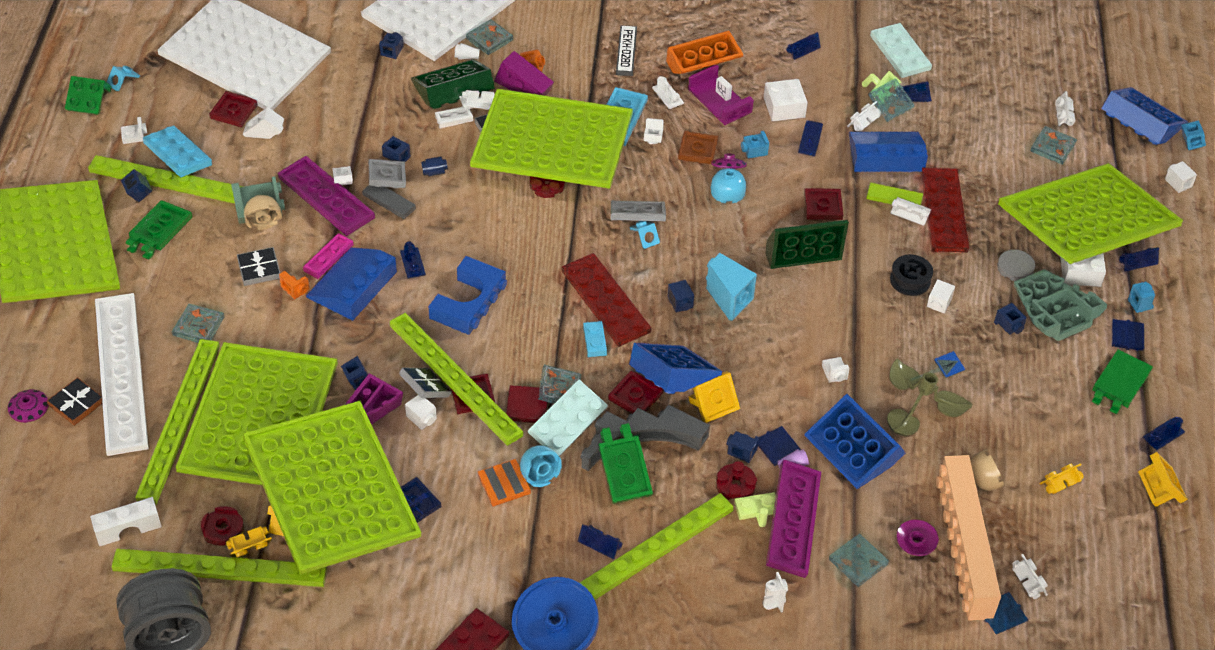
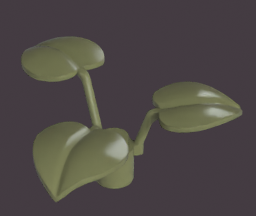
M898 358L891 366L889 378L896 388L900 390H907L908 388L914 390L918 387L920 392L909 413L902 409H893L887 416L889 427L899 435L909 436L918 431L920 421L913 417L912 414L923 395L928 396L934 391V400L938 402V410L949 417L961 416L973 405L953 392H938L939 387L936 386L938 377L934 373L926 372L921 377L916 370L903 364Z

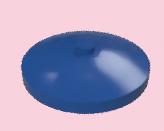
M565 577L545 578L529 586L518 598L512 613L513 632L523 650H586L594 640L599 626V612L592 594L579 582Z

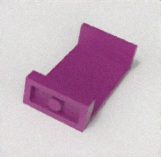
M716 64L690 76L688 90L724 125H727L752 113L754 100L750 96L741 99L733 90L731 99L724 100L716 92L717 78H719V66Z

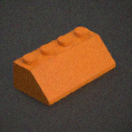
M725 31L668 47L666 62L672 73L684 74L743 57L744 54L731 32Z

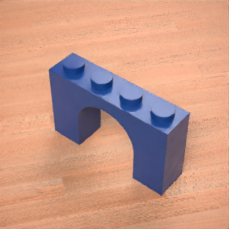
M465 256L457 267V281L477 288L481 294L476 299L468 302L455 301L437 294L428 308L429 319L470 335L473 329L478 327L480 319L486 316L490 305L496 302L500 291L505 289L507 280L506 271Z

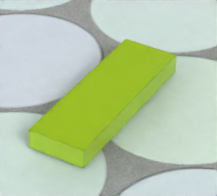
M870 182L866 199L892 204L894 199L896 200L899 197L921 205L923 193Z

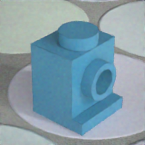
M1199 120L1181 125L1188 150L1206 146L1205 134Z
M761 131L760 134L743 137L741 149L742 152L746 153L748 159L768 155L769 141L764 131Z
M1142 282L1132 286L1128 301L1136 313L1154 308L1152 303L1155 293L1152 285Z

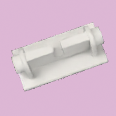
M662 76L658 77L657 85L652 88L668 109L684 104L680 95L674 91L667 82V79Z
M466 90L459 98L463 107L488 110L495 93L482 91L479 97V91Z
M1065 91L1055 102L1058 126L1062 123L1072 126L1076 121L1073 113V99L1068 97L1067 91Z
M877 101L872 105L869 103L861 109V113L856 112L850 118L852 121L847 126L853 125L855 131H862L879 118L881 111L874 106Z
M897 197L892 203L893 208L890 214L924 226L931 209Z
M1021 554L1023 560L1021 562L1019 560L1012 563V570L1020 581L1026 578L1029 579L1022 583L1029 597L1037 599L1041 596V592H1044L1047 596L1045 588L1048 585L1042 575L1038 577L1034 572L1037 568L1031 558L1027 560L1024 554Z
M776 572L775 579L766 583L763 606L767 610L778 607L780 612H783L788 585L786 580L781 578L779 572Z

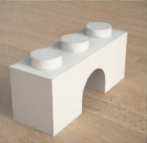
M153 497L90 516L99 547L119 541L120 532L128 527H137L141 533L161 528Z

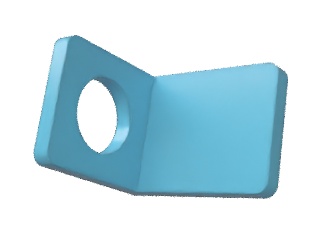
M113 66L107 83L111 85V88L119 91L125 76L139 78L140 75L128 66ZM115 75L118 76V83L116 85L113 84V77Z
M638 221L636 225L630 227V230L638 231L643 248L660 243L655 223ZM647 232H651L654 235V239L650 243L645 241V234Z

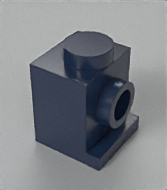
M397 32L387 33L379 43L380 55L397 59L404 47L403 36Z
M392 136L382 145V155L391 161L406 162L411 157L410 145Z
M1010 303L997 310L994 323L996 325L999 324L1009 335L1014 332L1019 334L1025 328L1024 325L1027 317L1013 303Z
M356 356L341 366L347 380L356 391L368 375L364 364Z
M735 431L734 435L730 434L726 443L728 445L727 454L750 463L758 450L759 437L751 438L747 434Z

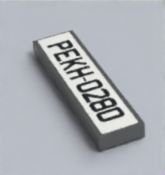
M620 25L616 75L633 76L637 26Z

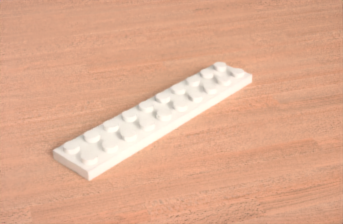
M134 293L95 299L106 453L107 456L147 450L149 447Z

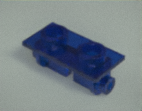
M814 33L793 44H789L786 48L787 53L793 54V60H796L821 48L819 33Z
M411 241L406 242L404 250H400L407 279L425 276L426 273L418 247L415 248Z
M1159 247L1147 248L1146 250L1129 254L1123 253L1119 256V261L1124 264V271L1157 265L1159 261Z
M1173 417L1142 438L1157 451L1185 433L1181 428L1183 419L1181 417Z
M582 524L578 542L615 559L617 550H620L623 545L620 539H616L608 534L604 535V532L594 528L592 525Z

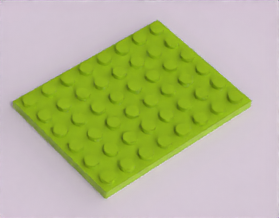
M497 89L472 155L470 166L610 189L633 115V109Z
M1109 163L999 198L998 205L1069 264L1180 227L1183 222L1180 217Z
M98 180L0 189V295L2 303L120 290Z
M223 342L175 467L178 473L262 485L243 440V433L321 412L338 365L337 359Z
M361 401L243 433L245 445L300 575L421 537L422 532Z

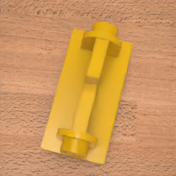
M1072 463L1061 468L1062 472L1059 474L1053 471L1045 475L1046 480L1039 484L1046 483V491L1049 494H1056L1066 488L1064 480L1068 487L1079 483L1084 478L1083 473L1077 469V467L1081 466V463L1073 466Z
M259 526L247 531L250 538L248 540L245 539L243 533L229 538V541H226L228 550L233 549L230 557L236 555V558L248 554L249 549L256 547V550L267 547L268 542L272 539L265 536L269 534L267 527Z

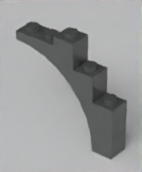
M670 405L664 411L661 410L657 417L637 408L633 414L631 413L628 416L627 420L606 411L603 417H599L595 423L596 434L591 441V445L581 453L582 468L589 471L601 459L598 445L603 443L600 431L603 428L610 427L612 440L614 441L623 439L620 427L622 424L629 423L632 437L639 436L640 442L667 441L686 445L699 451L709 437L710 425Z

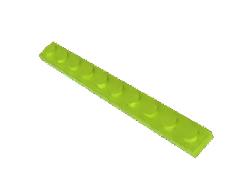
M98 155L94 157L88 167L90 173L123 179L135 169L147 178L150 186L235 204L232 185L229 183L192 175L180 177L173 171Z
M406 313L390 320V327L507 446L523 437V431Z
M199 340L135 496L137 502L153 497L154 503L157 505L220 348L219 342Z
M721 493L584 579L580 584L588 589L594 600L598 599L733 512V506Z
M116 549L111 566L113 571L147 573L159 569L174 568L190 572L198 578L324 587L327 567L300 575L295 562L130 549Z

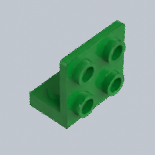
M71 76L65 109L67 111L98 115L104 92L110 93L111 85L105 80Z

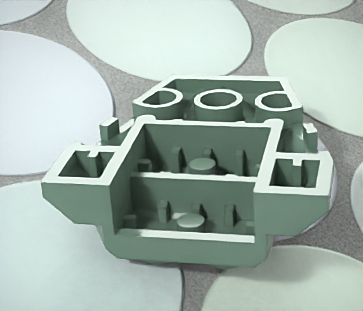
M1045 269L1014 281V287L1032 323L1045 335L1053 337L1057 341L1090 328L1093 319L1099 317L1107 308V304L1095 293L1089 291L1086 294L1080 291V286L1076 284L1073 287L1065 284L1064 278Z

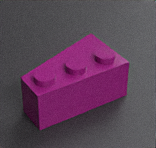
M515 51L502 61L494 80L495 83L511 91L543 96L550 92L554 81Z
M369 373L346 404L361 401L372 425L402 404L403 392Z

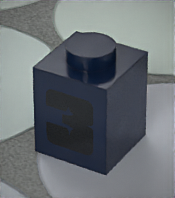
M135 169L121 180L127 195L138 202L152 192L147 178Z
M686 280L668 284L667 297L676 313L693 308L694 294Z

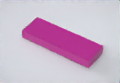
M338 233L303 266V271L319 279L354 245L353 240Z

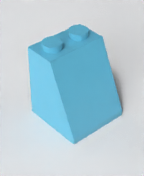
M719 253L715 258H711L707 264L706 289L727 318L733 321L754 299L757 274Z

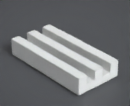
M463 106L435 112L439 128L473 121L470 109Z

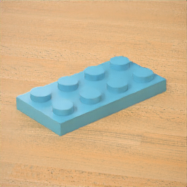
M615 87L606 105L633 109V115L623 145L626 146L648 101V95Z
M175 126L167 127L143 137V143L180 177L212 165V159Z

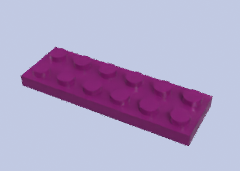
M307 156L278 172V178L346 236L375 219V213L341 184L334 183V179Z
M784 459L781 462L766 566L806 578L808 575L821 471Z

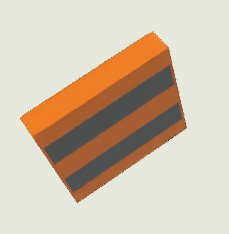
M516 459L478 471V477L493 507L531 494V489L524 479Z

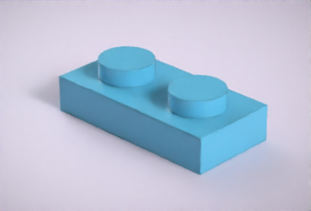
M602 321L583 323L587 356H607Z

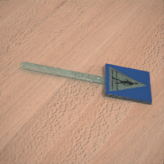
M953 351L935 358L934 361L939 368L929 372L937 373L941 371L944 377L948 378L966 369ZM921 374V375H919V376H917V377H914V378H912V379H910V380H915V379H918V378H920V377H923V374Z

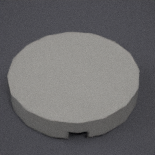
M1008 250L1000 255L997 266L1002 276L1005 278L1007 276L1010 280L1017 281L1033 274L1035 261L1024 251Z

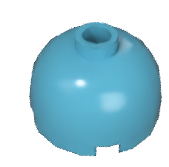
M725 168L719 170L711 181V195L721 203H726V201L737 203L745 196L746 181L744 176L735 169Z
M542 445L533 446L526 450L520 460V471L524 479L534 487L549 485L551 483L549 480L553 477L557 478L562 468V461L557 453L551 448Z

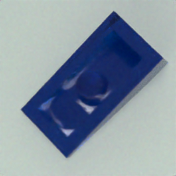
M928 81L897 87L896 101L902 97V100L907 102L932 101Z
M806 121L798 153L816 156L823 130L822 123Z

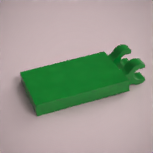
M161 200L129 232V238L125 242L129 245L127 251L135 253L139 244L142 243L145 244L141 248L145 252L142 257L148 260L151 259L155 249L161 251L192 219V212Z
M1118 349L1093 386L1092 391L1095 392V397L1092 402L1099 405L1104 397L1112 400L1113 403L1110 411L1115 414L1119 412L1122 406L1128 408L1150 375L1153 366Z
M630 424L621 425L620 433L623 439L614 441L612 440L610 427L601 429L600 435L603 443H599L598 448L612 504L652 496L653 491L639 436L632 437Z

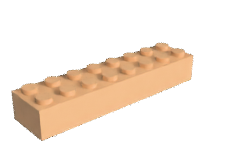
M969 455L944 456L943 464L939 466L940 475L936 477V486L941 491L940 504L944 505L943 519L948 524L947 538L952 543L951 557L955 558L956 562L954 565L955 575L959 576L958 590L963 595L962 609L963 612H966L968 620L994 619L1001 594Z

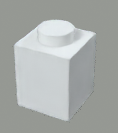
M1182 161L1168 168L1165 180L1180 193L1193 187L1197 174Z
M937 279L929 295L927 307L945 313L952 300L955 286Z
M417 395L405 404L406 416L421 430L432 425L437 419L436 407L426 398H421Z

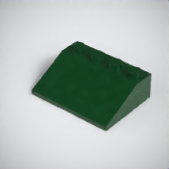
M475 59L411 77V81L424 103L432 109L440 108L445 103L453 104L458 102L459 96H462V93L466 90L479 91L481 94L482 91L490 92V90L495 89L491 69Z
M848 220L774 229L767 239L765 251L770 269L842 260L849 224Z

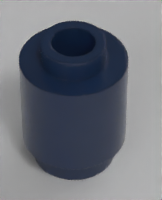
M442 156L428 158L421 162L424 176L445 174V170H448L447 161L442 159Z

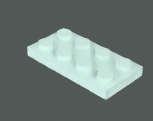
M901 23L871 31V38L901 78L931 70L932 64Z
M579 379L528 430V433L542 446L551 448L560 457L605 411L608 405Z

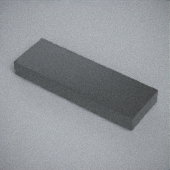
M368 185L362 191L363 196L402 219H405L416 209L414 203L384 186L375 187Z

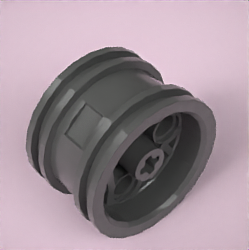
M159 569L141 574L122 587L116 598V606L119 619L125 625L123 639L126 650H199L206 644L211 635V626L208 614L201 607L203 594L197 577L181 569Z

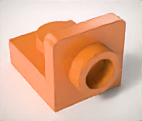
M538 49L520 53V56L542 72L545 58Z
M286 271L279 274L281 287L294 299L309 291V281L306 276L297 280Z

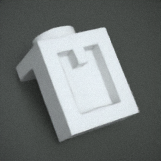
M137 117L138 125L121 127L123 144L143 141L144 134H147L146 123H142L141 117Z
M350 166L332 168L334 183L341 185L353 183Z
M841 357L822 360V367L829 383L848 379L850 368L848 365H844Z

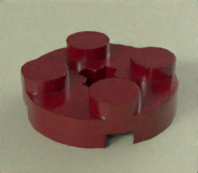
M532 176L529 179L530 189L539 197L552 198L559 192L561 194L565 189L564 181Z
M740 461L722 467L716 475V489L719 494L721 493L728 500L752 496L755 492L757 485L756 475ZM733 480H739L740 485L737 483L732 484Z
M220 506L214 508L215 511L210 514L208 512L204 515L201 521V531L207 543L225 546L229 538L243 533L244 522L242 516L238 514L235 508ZM222 523H226V528L219 529V527H217L221 526Z

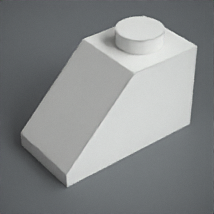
M267 107L246 122L243 136L270 139L282 132L284 118Z

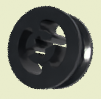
M912 254L900 256L893 262L890 283L895 290L904 295L918 296L924 294L930 288L933 267L928 260L921 256Z

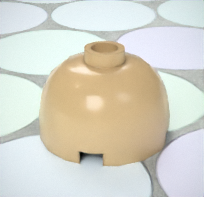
M257 195L251 198L244 208V218L249 228L256 226L258 230L268 229L277 225L279 218L280 220L282 219L279 204L267 195Z
M985 449L974 455L970 462L975 484L978 488L984 491H992L1003 487L1004 483L1003 481L999 482V476H1001L992 456H986L988 450Z

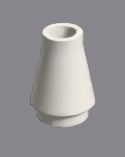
M462 43L456 44L454 57L458 58V60L478 59L480 49Z

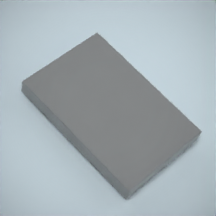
M612 200L611 220L666 221L665 202Z

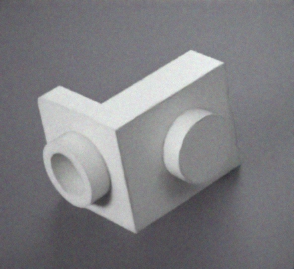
M646 119L644 141H648L649 144L661 143L663 119Z

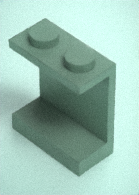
M275 176L272 177V182L245 187H239V183L231 184L239 224L246 223L244 218L245 205L251 198L257 195L272 197L279 204L281 214L282 210H285L284 199L279 198V193H282L281 184L276 182Z

